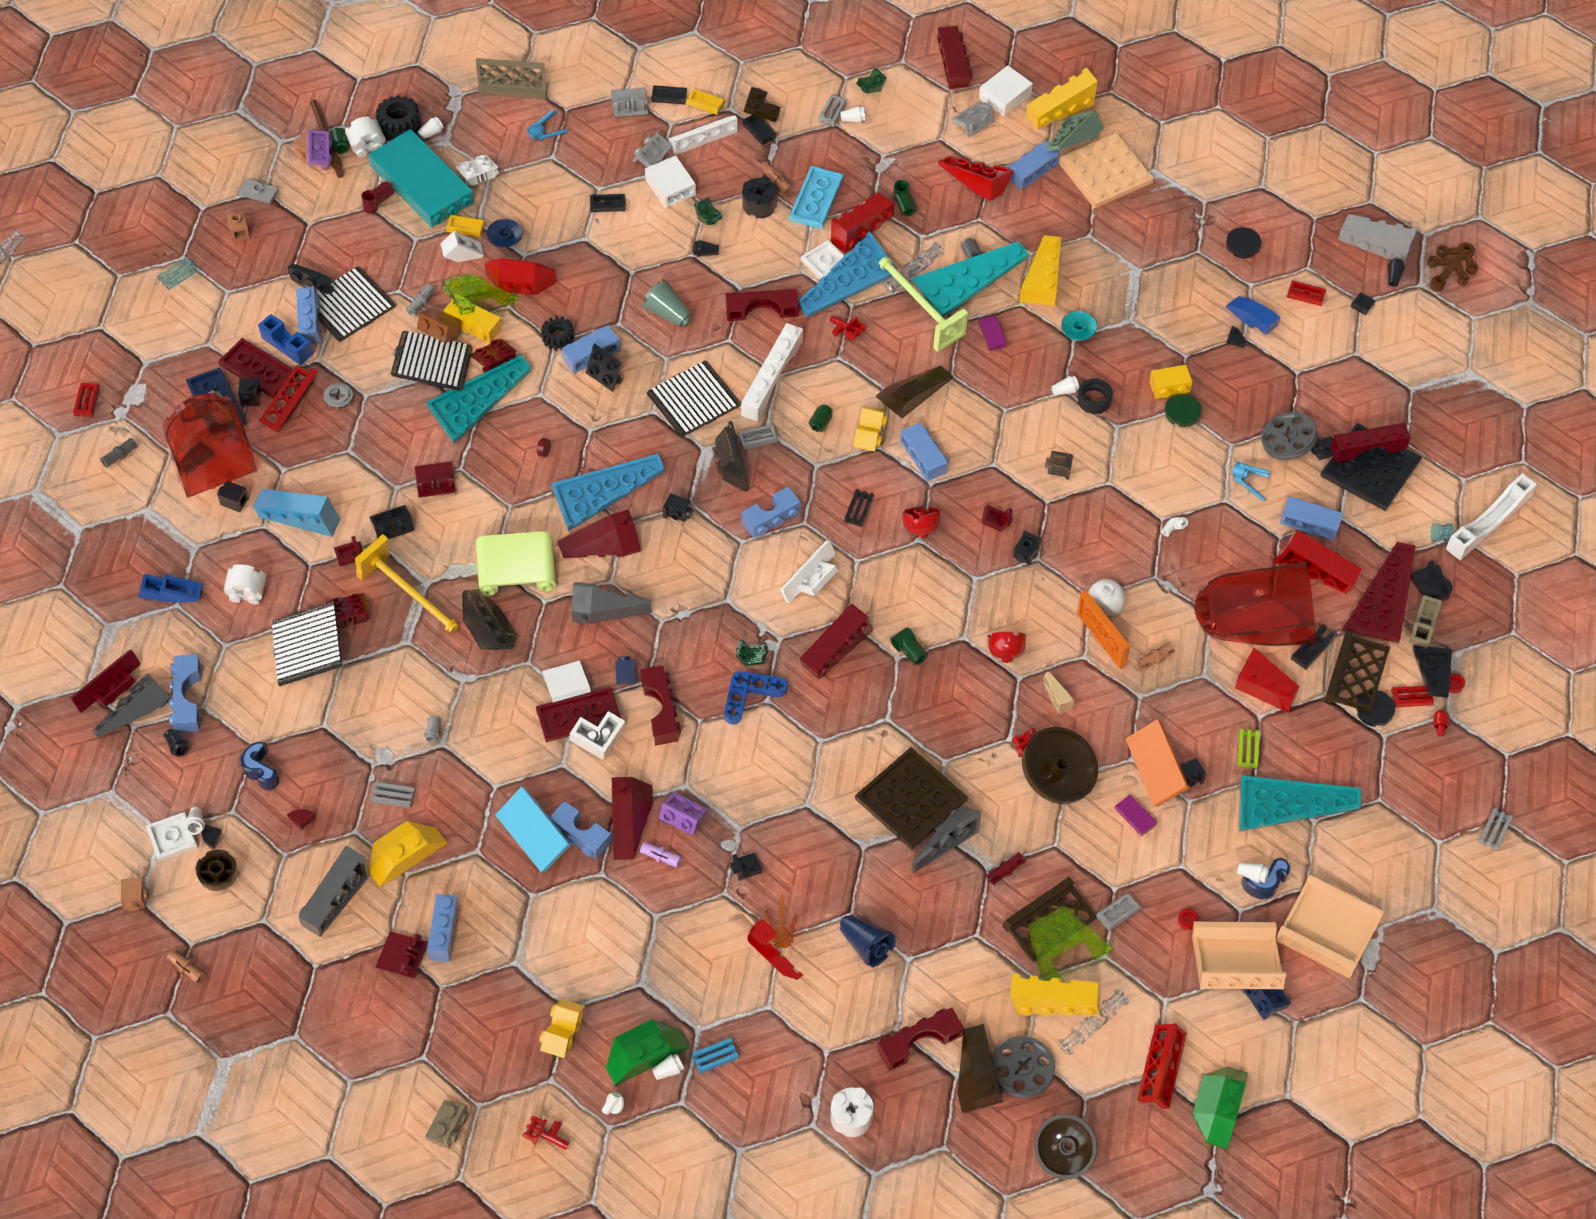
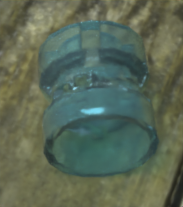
M1432 523L1430 530L1431 541L1438 542L1439 540L1449 542L1450 537L1453 535V525L1451 523H1446L1445 525Z

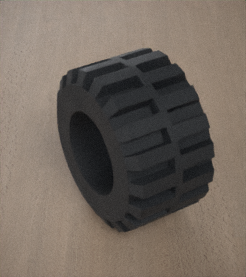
M400 95L396 97L391 96L388 100L384 99L383 103L378 105L376 117L387 140H393L409 129L417 135V131L421 127L419 107L416 102H413V99H407L406 96L400 97Z

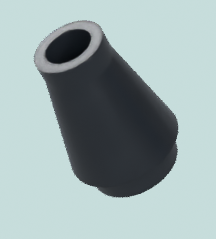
M702 240L694 241L693 255H697V257L718 255L719 245Z
M1392 259L1387 265L1388 285L1396 287L1399 285L1405 266L1402 260Z
M168 729L164 732L163 736L172 755L181 757L188 752V742L173 729Z

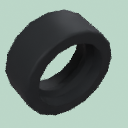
M1097 378L1088 379L1079 387L1078 405L1087 413L1101 414L1110 407L1113 391L1111 386L1104 380ZM1096 390L1103 393L1106 398L1101 402H1092L1086 399L1084 394L1088 391Z

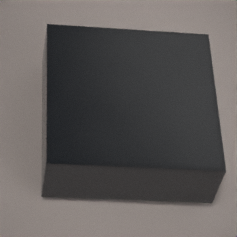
M1360 292L1350 307L1366 316L1375 305L1376 300Z

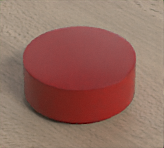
M1452 673L1450 674L1449 692L1460 693L1465 686V680L1461 675Z
M1183 909L1178 916V924L1185 930H1192L1194 922L1199 921V916L1193 909Z

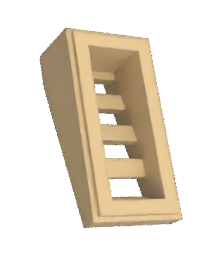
M1046 672L1043 684L1057 713L1062 714L1071 711L1074 705L1073 698L1050 672Z

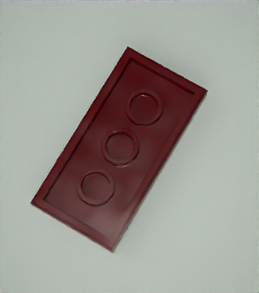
M241 338L218 361L221 367L239 378H258L261 391L273 399L293 371L291 367L244 338Z
M611 687L536 706L545 742L569 737L570 732L580 717L597 727L608 711L621 718Z

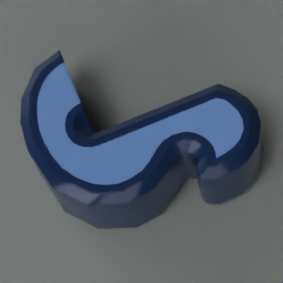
M261 741L252 743L244 750L240 758L243 773L251 780H258L261 788L272 790L278 786L279 778L276 769L261 762L268 752L267 745Z
M1283 858L1275 859L1269 868L1265 883L1261 882L1259 884L1243 876L1241 881L1243 889L1252 897L1261 900L1270 899L1276 894L1280 881L1282 883L1286 882L1290 872V864Z

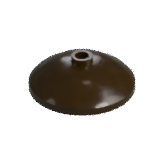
M1059 1114L1047 1119L1039 1127L1034 1139V1152L1039 1165L1049 1175L1059 1179H1074L1082 1176L1092 1167L1097 1157L1098 1143L1093 1129L1085 1120L1071 1114ZM1067 1142L1072 1144L1071 1150L1066 1148Z

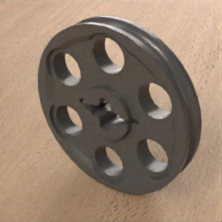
M1289 412L1276 416L1266 424L1261 434V441L1266 453L1279 460H1292L1305 455L1314 447L1318 438L1314 421L1309 416L1298 412ZM1297 420H1302V423L1299 425L1293 424ZM1279 423H1284V426L1281 428L1275 427ZM1289 430H1290V433H1291V435H1290V443H1289V440H1288ZM1308 430L1312 431L1310 435H1303ZM1269 437H1276L1275 440L1271 442L1267 441ZM1298 444L1304 445L1301 449H1295V446ZM1278 448H1285L1283 452H1276Z
M1027 1036L1010 1038L1000 1044L993 1055L996 1074L1001 1068H1005L1009 1072L1007 1077H1000L997 1074L1000 1089L1012 1097L1022 1099L1036 1097L1043 1093L1053 1080L1055 1072L1053 1055L1045 1044L1035 1038ZM1023 1044H1030L1033 1047V1051L1026 1053L1021 1047ZM1009 1049L1013 1052V1056L1005 1058L1001 1052ZM1040 1057H1045L1048 1059L1049 1064L1040 1066L1037 1060ZM1027 1064V1070L1022 1069L1018 1072L1020 1065ZM1036 1076H1041L1045 1083L1043 1085H1036L1033 1079ZM1015 1082H1022L1025 1088L1022 1091H1017L1014 1089L1013 1084Z

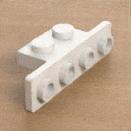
M826 540L780 589L786 603H791L800 592L815 596L838 571L835 565L828 563L835 556V551L830 541Z

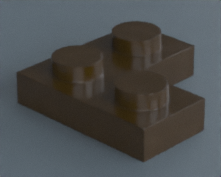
M751 87L743 112L776 122L781 107L766 103L767 92Z

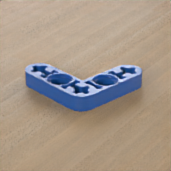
M748 672L734 673L731 678L725 706L726 722L736 725L741 721L747 693L772 697L784 696L787 692L786 680L780 677ZM739 679H743L741 684H738ZM762 681L765 685L762 688H757L754 686V683ZM777 685H781L780 690L776 689ZM733 695H740L742 697L738 702L733 701L731 698ZM734 707L736 708V715L731 717Z

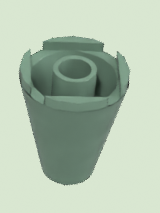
M662 279V284L656 283L645 296L647 301L646 303L642 302V307L678 327H686L692 320L690 318L691 313L666 279Z

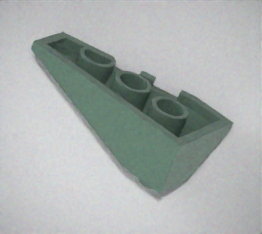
M1096 111L1070 115L1059 126L1061 130L1056 131V137L1051 139L1046 150L1047 152L1059 150L1088 139L1097 138L1104 127Z

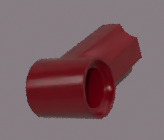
M385 181L373 190H366L361 194L362 207L366 213L376 212L378 205L394 194L391 184Z

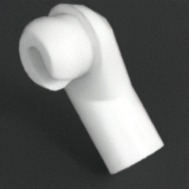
M1185 517L1171 518L1163 527L1161 533L1168 537L1173 530H1181L1187 527L1188 520Z

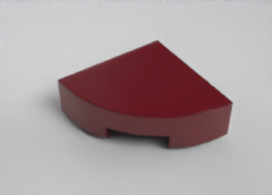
M306 809L294 810L287 814L288 818L300 830L316 818L315 813Z

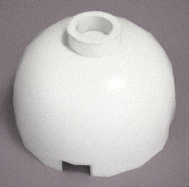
M1103 579L1091 586L1088 593L1106 616L1115 617L1121 613L1125 604V593L1116 581Z

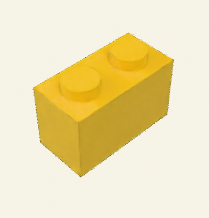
M1181 365L1152 370L1149 383L1154 397L1157 399L1190 393L1192 379L1187 366Z

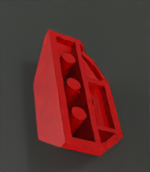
M498 258L486 261L484 264L486 276L500 292L537 295L556 284L557 281L555 269H549L547 266L537 262Z

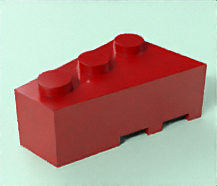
M1253 648L1238 676L1235 689L1289 713L1300 686L1257 649Z

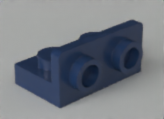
M1243 989L1264 1020L1268 1019L1272 1013L1286 1009L1291 1005L1282 989Z

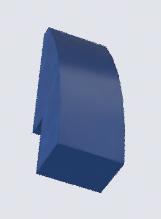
M1238 296L1226 305L1227 309L1251 329L1257 327L1265 335L1279 325L1280 316L1266 306L1249 298Z
M143 574L138 597L165 602H196L199 600L202 583L165 574L163 578Z

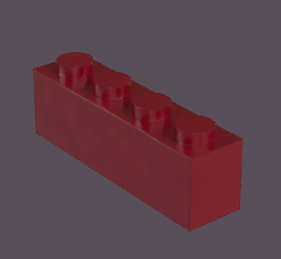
M958 26L939 27L937 41L948 88L969 87V80H972V71L968 70L969 59L965 57L966 47L962 45L963 34L959 32Z

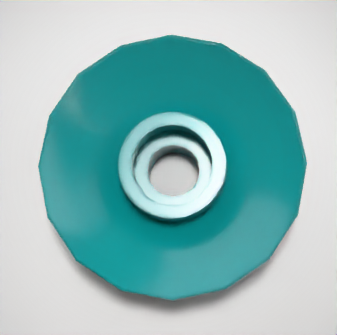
M1075 311L1065 315L1061 328L1068 338L1083 341L1094 336L1097 330V323L1090 314Z

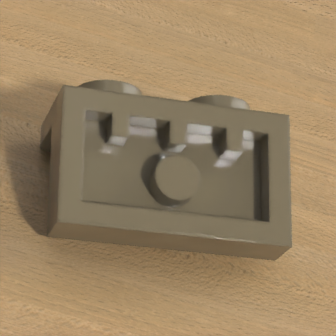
M444 1100L425 1139L449 1149L452 1143H456L461 1125H465L468 1120L467 1106L463 1103L459 1106Z

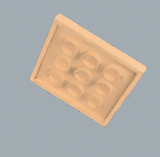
M1117 132L1062 155L1059 159L1060 166L1094 209L1152 184L1154 180Z

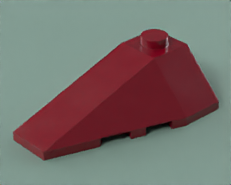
M629 510L608 515L557 541L563 558H586L588 555H599V557L616 555L617 557H624L641 552L635 525Z
M611 777L614 860L634 859L644 826H646L647 818L653 805L652 785L634 777Z

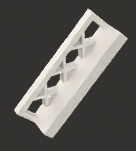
M734 115L668 138V142L672 145L671 149L674 154H680L737 133V117Z

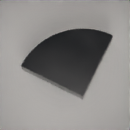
M1232 326L1227 343L1244 348L1245 337L1239 332L1238 328Z
M205 824L203 831H201L202 839L209 848L214 850L222 831Z

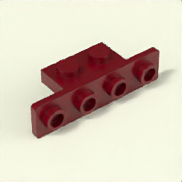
M128 650L71 696L70 699L79 712H83L95 701L106 707L108 704L113 703L119 695L130 689L136 681L129 674L141 664L132 650Z

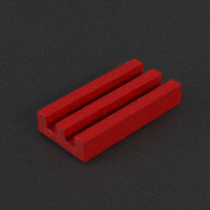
M1292 280L1287 298L1322 306L1326 289Z
M80 383L73 410L74 416L78 417V415H81V417H85V415H88V417H93L100 389L99 384ZM87 388L83 408L80 410L84 390Z
M1425 686L1392 687L1391 689L1395 707L1433 706V696H1428V693L1417 694L1427 692ZM1402 693H1411L1409 695H1398Z

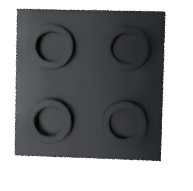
M594 343L585 373L612 392L614 391L615 384L619 385L623 380L621 375H619L622 362Z

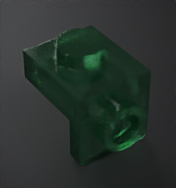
M875 68L869 77L858 78L856 84L867 94L881 92L886 76Z
M708 197L694 204L698 220L706 225H713L723 218L721 212L712 206L711 199Z
M739 640L738 647L736 648V657L744 666L765 664L768 647L766 644L747 645L744 640Z

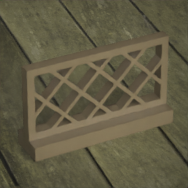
M476 58L479 95L546 99L548 82H546L545 63ZM481 65H487L489 68L485 69ZM499 66H504L507 69L503 71L499 68ZM516 67H521V68L524 69V70H522L521 72H519V71H518L517 69H515V68H516ZM532 69H541V71L536 73ZM494 70L499 74L495 76L490 72ZM511 71L515 76L511 77L507 73ZM528 72L532 77L528 78L524 74Z

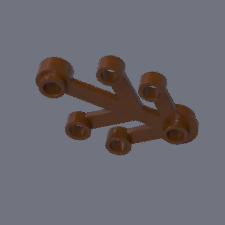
M1461 243L1456 248H1447L1445 245L1438 246L1436 254L1439 257H1445L1446 255L1457 256L1455 258L1438 259L1436 256L1428 258L1427 265L1430 268L1448 265L1440 275L1432 278L1430 288L1433 291H1442L1446 284L1445 280L1454 270H1456L1458 276V284L1462 286L1467 285L1469 276L1464 273L1461 261L1465 259L1467 273L1471 275L1477 273L1478 265L1474 263L1472 258L1475 253L1474 246L1470 243Z

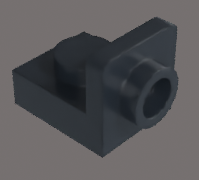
M1331 436L1321 440L1317 438L1314 447L1311 449L1312 454L1317 457L1318 461L1333 456L1331 451L1333 438Z
M755 853L740 858L736 854L732 855L730 868L733 875H737L739 881L762 873Z

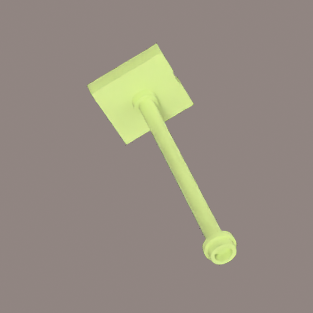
M884 257L880 260V268L887 270L939 323L935 326L933 348L937 352L966 335L968 312L965 309L960 310L945 320L895 269L890 258Z

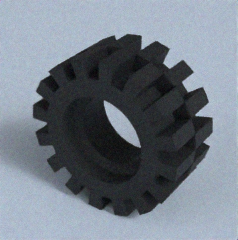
M555 316L554 320L552 317L549 318V322L546 320L542 324L541 329L544 345L548 346L551 350L554 347V351H558V348L562 350L567 344L573 343L574 327L572 322H569V319L564 321L562 316L561 319ZM554 331L564 332V334L561 336L551 335V333Z

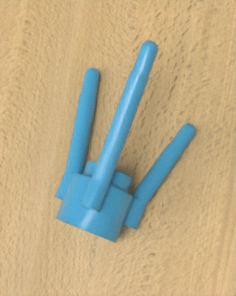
M555 110L550 111L538 122L527 128L528 134L533 140L538 138L541 141L545 138L568 132L565 129L543 135L545 129L542 124L557 113Z
M1236 462L1232 470V475L1235 476L1234 481L1239 482L1255 496L1265 501L1266 499L1242 479H1247L1250 473L1269 478L1271 472Z

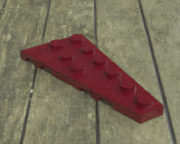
M1396 542L1386 561L1360 599L1357 607L1343 626L1342 631L1346 632L1348 630L1358 635L1395 643L1400 642L1415 545Z

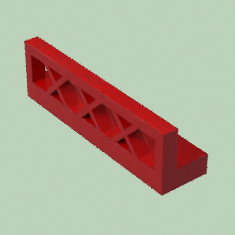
M296 365L259 421L278 433L314 380L318 371L311 368L307 372ZM296 372L305 377L303 381L296 382L294 377ZM294 387V395L287 396L285 388ZM285 400L286 407L278 409L276 401ZM268 414H275L277 420L275 423H272L266 419V416Z
M1176 1023L1155 1025L1137 1101L1140 1103L1154 1102L1162 1109L1170 1108L1187 1033ZM1161 1031H1167L1166 1036L1160 1041ZM1162 1048V1054L1155 1059L1156 1053ZM1157 1067V1074L1151 1078V1072ZM1153 1086L1152 1096H1146L1147 1090Z

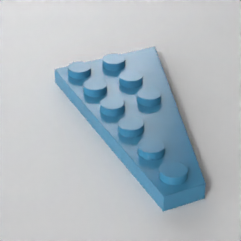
M870 231L861 242L859 241L851 252L847 253L830 269L826 276L820 279L814 288H811L798 301L800 309L807 318L893 277L887 270L880 268V260L884 257H889Z
M659 454L551 483L568 532L664 473V467Z

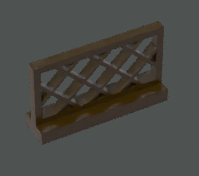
M1346 630L1324 703L1332 704V701L1371 713L1390 647L1353 636L1354 632ZM1354 643L1363 645L1365 650L1357 652L1354 648ZM1380 650L1385 653L1384 656L1376 658L1372 651ZM1368 653L1372 661L1364 663L1360 656ZM1356 658L1360 666L1352 668L1349 661ZM1375 664L1379 671L1372 674L1368 667ZM1364 669L1368 676L1360 679L1356 672ZM1352 674L1356 681L1348 684L1344 677ZM1371 680L1374 687L1367 690L1363 682ZM1359 685L1363 692L1355 695L1351 687ZM1347 689L1348 693L1351 696L1349 698L1339 697L1338 695L1339 692H1342ZM1366 695L1370 701L1369 705L1360 703L1358 698Z
M1070 877L1006 919L1002 925L1006 932L1009 931L1032 963L1097 919L1095 913L1073 886L1074 882ZM1072 893L1076 898V905L1066 904L1065 896ZM1050 906H1060V916L1049 914ZM1064 907L1075 909L1074 919L1063 917ZM1078 910L1086 911L1090 918L1086 921L1077 920ZM1034 917H1045L1044 927L1033 925ZM1048 918L1059 920L1058 930L1047 928ZM1062 921L1073 923L1072 931H1062ZM1020 927L1029 928L1028 938L1020 937L1016 930ZM1032 929L1043 931L1042 941L1031 939ZM1046 932L1056 933L1057 941L1054 943L1046 942ZM1030 943L1040 944L1041 952L1034 955L1030 950Z

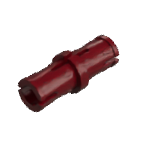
M1017 852L1006 862L1002 861L999 863V867L986 874L987 879L990 878L988 881L995 885L1005 876L1012 875V871L1026 863L1025 859H1021L1023 855Z

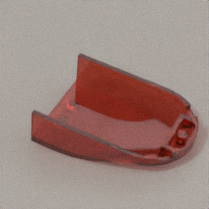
M206 393L191 397L177 405L173 409L174 413L170 418L166 417L163 424V433L176 476L187 498L209 489H214L224 484L226 480L232 482L235 479L257 471L240 415L233 400L228 396L224 395L222 397L217 396L216 393Z
M1307 562L1224 574L1209 581L1208 585L1203 591L1200 590L1196 597L1195 615L1197 622L1202 630L1213 638L1263 646H1291L1317 642L1311 581Z

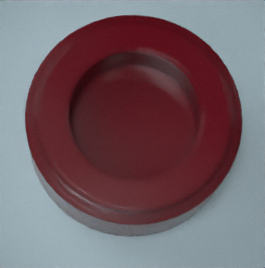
M541 438L537 445L538 456H548L551 448L550 439Z

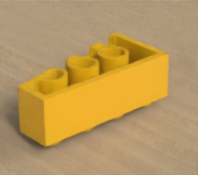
M1043 236L1022 285L1019 302L1055 306L1061 237Z
M1012 973L1011 999L1017 1014L1022 1016H1030L1032 1014H1041L1043 1016H1051L1052 1014L1093 1016L1094 1014H1100L1101 990L1098 982L1070 980L1069 983H1065L1060 978H1051L1049 981H1043L1038 979L1039 976L1030 975V979L1020 978V974Z

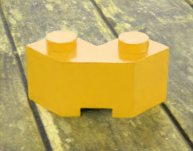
M869 406L862 408L853 447L875 451L877 447L881 446V432L888 420V415H885L886 410Z
M561 999L557 1004L553 1005L550 1016L553 1017L551 1025L546 1031L543 1030L539 1042L542 1043L540 1051L562 1058L569 1053L573 1045V1036L575 1032H578L585 1009L584 1005Z

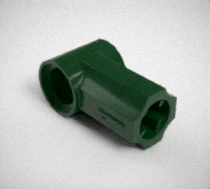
M905 180L896 181L893 189V199L897 202L901 215L905 217L912 216L916 212V207L909 191V183Z
M905 627L890 638L893 647L899 652L902 651L914 665L921 664L927 658L928 653L916 641V637L910 628Z

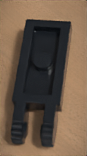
M294 263L287 267L292 281L309 287L314 286L324 294L333 293L334 287L331 285L332 280L330 277Z
M1323 624L1294 652L1291 660L1307 670L1336 638L1337 633L1332 631L1327 638H1324L1322 635L1326 632L1328 626Z

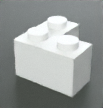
M609 711L598 727L580 717L570 732V741L604 760L623 732L625 721Z

